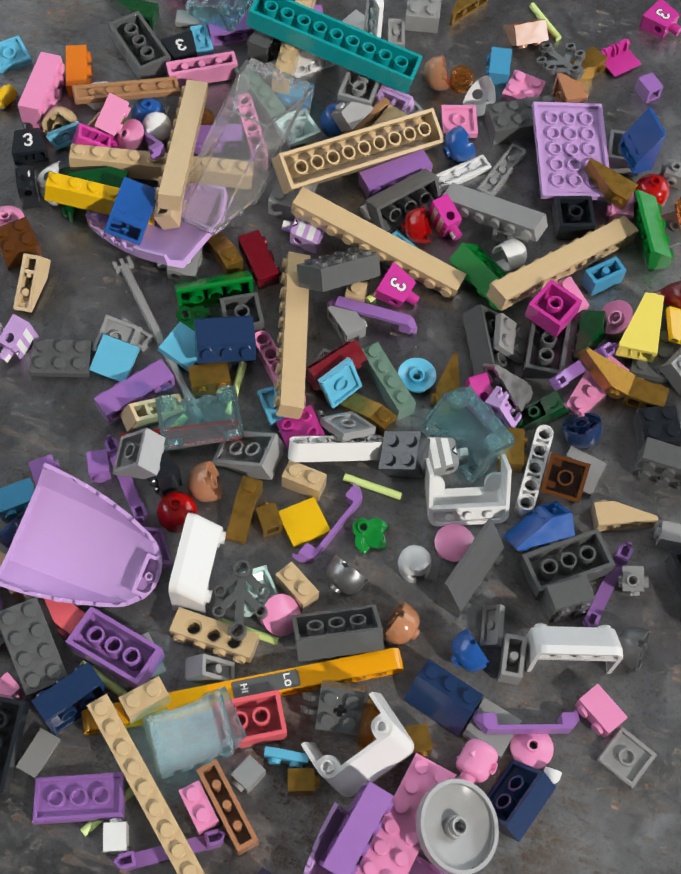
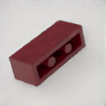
M259 230L238 236L239 249L258 290L279 284L281 270L279 265L274 263V255L267 248L268 244L265 236H262Z
M356 339L345 342L306 367V377L314 390L321 389L318 379L347 357L353 361L356 370L363 366L362 363L367 358Z

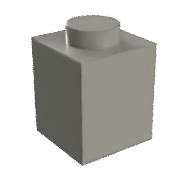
M663 520L659 527L656 526L654 531L656 546L676 551L681 550V524Z
M249 755L231 774V779L233 780L231 784L240 793L244 791L248 794L266 775V770Z

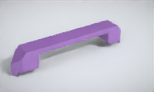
M144 130L143 141L150 145L148 149L151 159L156 161L164 157L166 150L163 143Z
M336 296L327 303V307L334 306L356 311L360 315L399 325L400 332L407 334L417 333L418 328L411 315L342 296Z
M608 342L593 351L608 358L615 353L618 344ZM579 359L550 378L549 381L556 391L569 384V381L585 372L587 368Z
M107 435L104 445L114 468L119 444L117 439ZM116 475L133 517L139 523H144L148 518V514L132 477Z
M353 482L350 483L351 488L346 493L345 501L351 506L318 547L315 548L309 543H305L297 555L295 553L292 554L294 559L302 563L315 562L362 503V492L358 485Z
M631 541L620 545L613 558L615 567L611 574L604 576L596 592V599L582 621L584 627L595 628L602 616L601 614L615 588L618 577L623 571L622 566L627 564L633 552Z
M478 710L474 711L475 723L484 734H569L580 721L578 711L574 710L573 712H563L557 719L558 724L498 725L496 714H479Z
M219 829L204 832V835L189 838L187 841L195 854L222 846L227 834ZM158 846L138 852L129 851L121 853L115 858L113 864L122 871H129L170 859L163 846Z

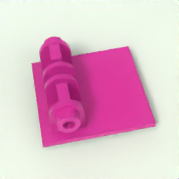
M623 38L619 43L615 42L607 48H602L600 51L608 57L606 68L614 77L641 65V62L628 49L630 45L629 39Z
M311 405L304 408L300 419L284 417L276 421L287 449H289V439L293 436H325Z

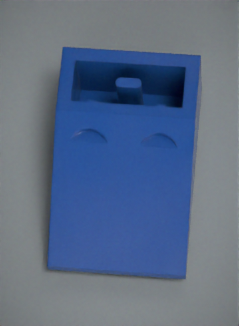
M649 107L622 135L618 146L632 174L652 170L666 138V131L661 126L658 116L654 113L652 107Z
M124 176L104 232L140 245L156 203V189Z
M557 501L539 505L506 532L503 538L517 551H527L530 547L549 545V542L566 540L569 537L575 536L572 512Z

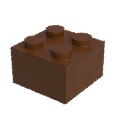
M27 217L0 226V254L8 271L21 266L23 253L43 257L40 244Z
M549 452L539 491L579 503L591 464Z

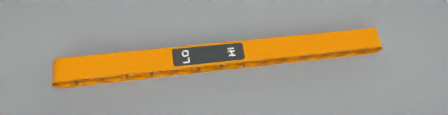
M390 648L168 692L171 703L132 724L121 703H113L125 727L130 728L214 711L213 703L275 690H279L280 697L321 689L323 680L353 683L402 672L404 667L399 648ZM89 709L81 711L84 734H100L101 731Z

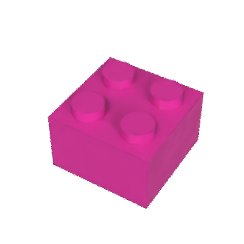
M550 280L528 304L525 317L554 337H557L578 313L582 300L553 280Z

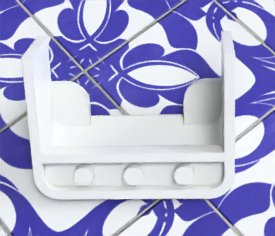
M366 0L365 15L355 10L343 19L342 22L381 38L384 0Z
M501 454V471L488 474L484 479V487L446 489L443 478L434 475L430 459L425 458V495L429 522L433 526L439 527L448 524H485L489 518L493 520L494 524L506 521L509 517L512 469L506 454Z
M188 513L186 516L168 592L173 610L177 611L181 607L206 616L205 605L210 603L212 590H209L208 583L217 547L219 548L220 544H224L226 532L223 531L222 526L193 513Z
M538 623L529 630L526 636V672H531L537 660L606 661V674H611L623 659V649L616 630L612 629L609 625H601L598 628L557 627Z
M371 692L369 694L381 712L371 723V730L376 740L341 765L333 755L323 756L315 742H303L301 744L318 773L344 797L355 796L364 781L373 783L409 757L414 750L412 739L381 693Z

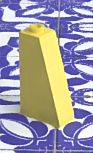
M645 292L619 342L615 355L653 363L658 352L664 302L663 295Z

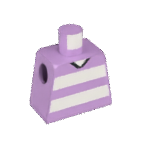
M297 217L294 222L284 220L282 224V231L290 233L291 244L317 254L325 231L318 227H313L307 221Z
M15 314L11 316L0 335V345L3 348L0 352V360L8 363L12 356L21 359L33 345V340L39 338L31 324Z

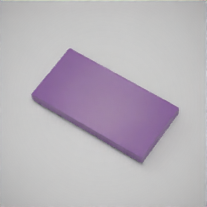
M123 772L35 777L32 823L38 825L100 821L113 818L125 819L126 778Z

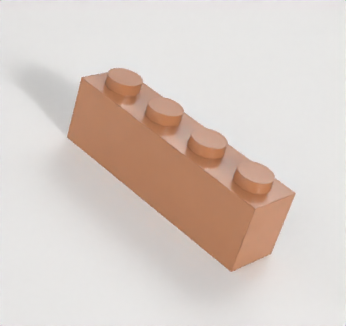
M217 759L196 769L197 775L238 856L258 846L259 840Z

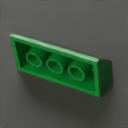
M635 190L634 217L637 229L639 230L638 233L647 269L652 271L669 268L671 260L674 259L673 250L669 249L668 246L670 244L668 233L665 234L664 231L666 224L665 219H661V204H657L655 196L641 190Z
M462 243L449 259L453 264L452 267L465 273L464 279L477 288L476 291L479 295L486 297L490 301L489 305L492 308L499 310L487 297L491 282L495 279L503 278L507 273L478 244Z
M238 271L233 274H221L210 278H199L198 280L174 283L179 308L182 306L192 308L196 305L206 308L220 306V298L253 293V278L249 271Z

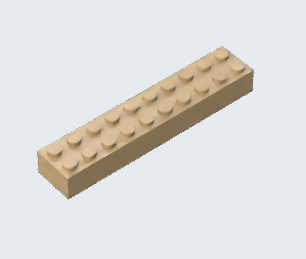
M430 108L279 153L271 161L283 194L300 190L302 187H310L386 163L421 149L425 151L437 147L445 142L434 108Z

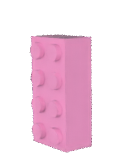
M40 52L18 103L22 123H31L33 128H40L41 132H43L42 120L45 114L51 108L56 107L58 99H61L63 86H66L65 65L62 63L61 56Z

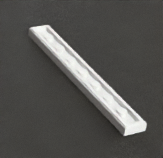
M482 154L435 175L438 177L440 191L443 192L448 189L452 182L461 184L491 171L492 166ZM367 205L361 206L360 211L366 220L370 223L373 222L369 216Z

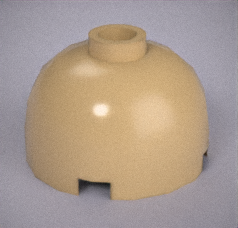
M53 107L47 111L42 120L43 132L47 136V132L76 122L78 119L66 107Z

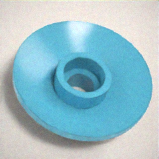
M410 358L399 367L398 375L406 388L411 392H425L436 381V370L425 359Z

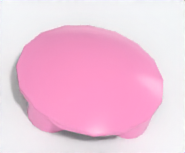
M448 524L442 527L436 534L434 542L437 555L451 562H459L474 541V537L466 527L458 524Z
M271 595L264 604L268 610V615L266 618L260 619V623L273 635H289L293 632L291 615L300 614V608L296 600L289 595Z

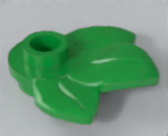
M200 305L192 308L182 306L177 309L175 317L178 322H182L195 331L194 319L207 318L211 312L206 307ZM186 312L189 316L185 318L182 316V313Z
M365 518L356 519L352 524L356 548L362 554L367 553L370 547L385 549L386 538L383 532L389 528L387 523L378 518L370 520ZM360 525L365 526V531L360 529Z

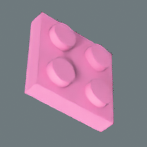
M515 69L502 93V98L511 101L540 96L547 81Z
M441 105L443 137L452 128L461 125L470 137L468 138H477L476 105Z

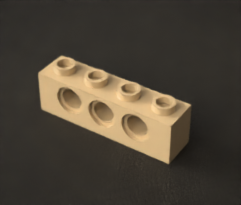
M181 607L178 608L169 629L174 641L191 643L194 648L199 650H211L213 654L219 657H225L226 655L233 658V661L239 664H245V662L251 664L259 643V634L247 630L246 637L238 641L240 643L239 646L231 648L228 644L236 640L232 639L229 634L230 624ZM192 627L200 629L196 634H190L188 631ZM240 629L235 632L237 636L242 634ZM212 634L220 636L216 641H211L208 638Z

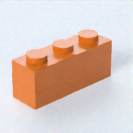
M87 45L66 46V89L68 97H74L72 86L92 83L91 78H89V76H92V68L89 65L92 62L91 52L87 50Z

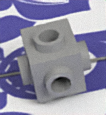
M669 159L667 165L662 166L660 176L666 179L669 187L681 190V163Z
M622 566L623 575H619L618 584L619 587L623 588V592L627 593V596L633 597L640 596V593H645L644 588H649V577L644 575V566ZM637 579V583L631 584L630 580Z

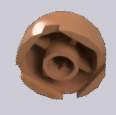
M444 55L429 59L424 66V71L421 72L422 81L426 82L431 90L443 91L449 88L448 71H446Z
M207 461L197 464L189 472L186 489L198 501L213 502L222 498V484H217L216 477H219V473L213 462Z
M403 601V605L399 604L388 617L387 629L383 627V638L392 644H404L410 639L414 641L420 633L418 629L420 624L419 615L411 605Z

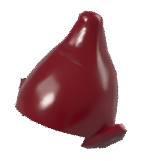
M681 281L671 283L661 290L652 292L664 296L663 304L665 306L681 309Z

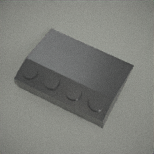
M489 518L443 585L437 605L457 618L462 613L466 614L472 605L470 600L472 597H478L483 589L480 585L483 581L488 582L493 574L491 569L494 565L498 566L504 557L502 555L504 545L492 519Z

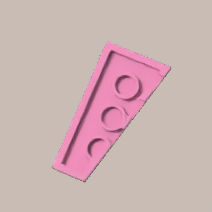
M612 355L607 358L610 361L616 363L617 365L623 367L624 369L630 371ZM586 370L566 403L571 412L570 414H578V417L584 416V413L593 408L607 392L600 388L590 372Z

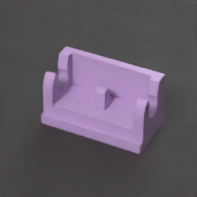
M384 84L381 85L375 97L376 101L386 97L390 100V105L408 115L415 106L412 96Z
M496 386L485 401V404L500 426L516 428L515 426L520 421L522 415L519 412L515 418L512 417L515 409L511 407L507 400L509 397L508 392L506 391L503 394L502 388Z

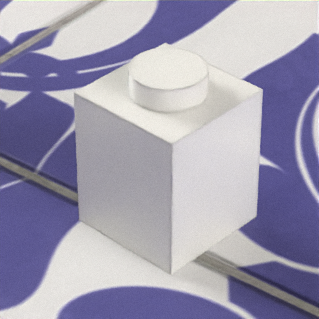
M122 818L109 819V823H103V852L105 855L129 852V825L126 821L123 822Z

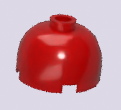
M651 173L638 179L636 182L638 186L635 190H641L655 196L657 204L660 203L661 207H663L670 192L666 179L658 174Z
M426 206L409 211L405 216V222L401 224L403 234L406 233L408 239L416 244L431 242V239H428V234L431 235L430 217L425 215L424 212L427 210Z
M183 491L167 493L161 498L157 506L159 524L171 533H181L183 531L188 513L198 515L194 499Z

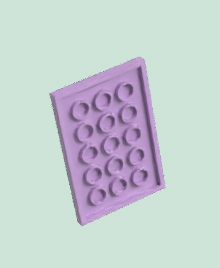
M533 101L532 114L541 199H555L556 196H592V200H606L584 170L590 158L609 168L602 104Z

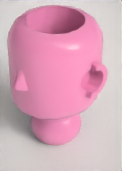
M474 738L469 740L463 747L460 755L457 756L456 767L461 774L455 779L467 780L473 784L474 782L482 783L486 781L490 774L493 775L496 772L498 766L497 751L480 739Z

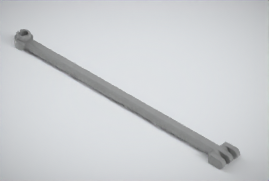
M130 256L125 257L127 263L124 262L123 258L118 259L120 266L117 265L116 261H112L116 274H123L159 347L165 338L131 271L134 268V264ZM163 355L196 424L211 423L208 419L204 418L178 364Z

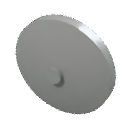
M463 779L441 781L429 788L419 803L416 814L418 841L425 856L436 868L447 874H473L483 869L490 862L498 844L499 825L490 799L478 786Z

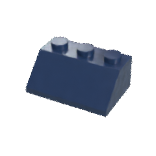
M252 315L194 319L195 355L198 364L256 360V339Z
M428 659L403 701L458 737L484 695Z
M87 662L77 666L73 673L67 677L58 679L54 686L48 690L39 692L35 699L32 700V703L52 733L56 735L82 717L81 711L88 709V704L105 694L109 697L110 695L103 681L91 664Z
M512 759L487 796L497 815L499 832L520 842L556 789V786L544 771Z

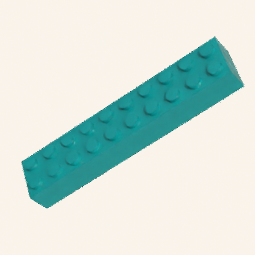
M254 0L248 12L246 26L406 94L409 92L423 58L422 55L293 0Z

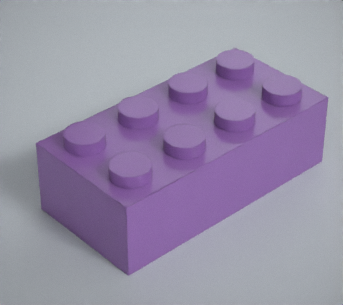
M91 606L65 641L71 651L134 689L148 682L165 658L161 647Z
M364 781L318 864L334 874H356L359 868L356 863L360 856L365 857L371 846L368 842L372 835L376 836L382 826L380 820L384 814L388 815L392 809L394 802L391 800L394 796L372 782Z

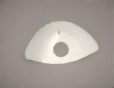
M483 76L470 87L462 105H476L477 117L484 115L486 104L495 103L496 92L491 78ZM476 89H480L483 92V96L479 100L472 97V93Z
M58 161L48 166L38 175L37 185L43 198L45 196V176L49 171L59 173V164L63 163V161ZM47 201L54 206H58L56 202Z

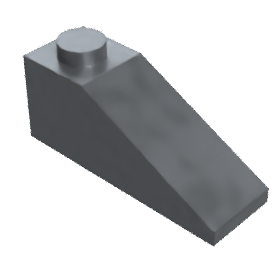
M484 363L482 365L495 388L496 386L501 387L503 394L506 391L508 392L509 397L507 400L515 411L522 412L536 397L532 387L525 380L497 364Z

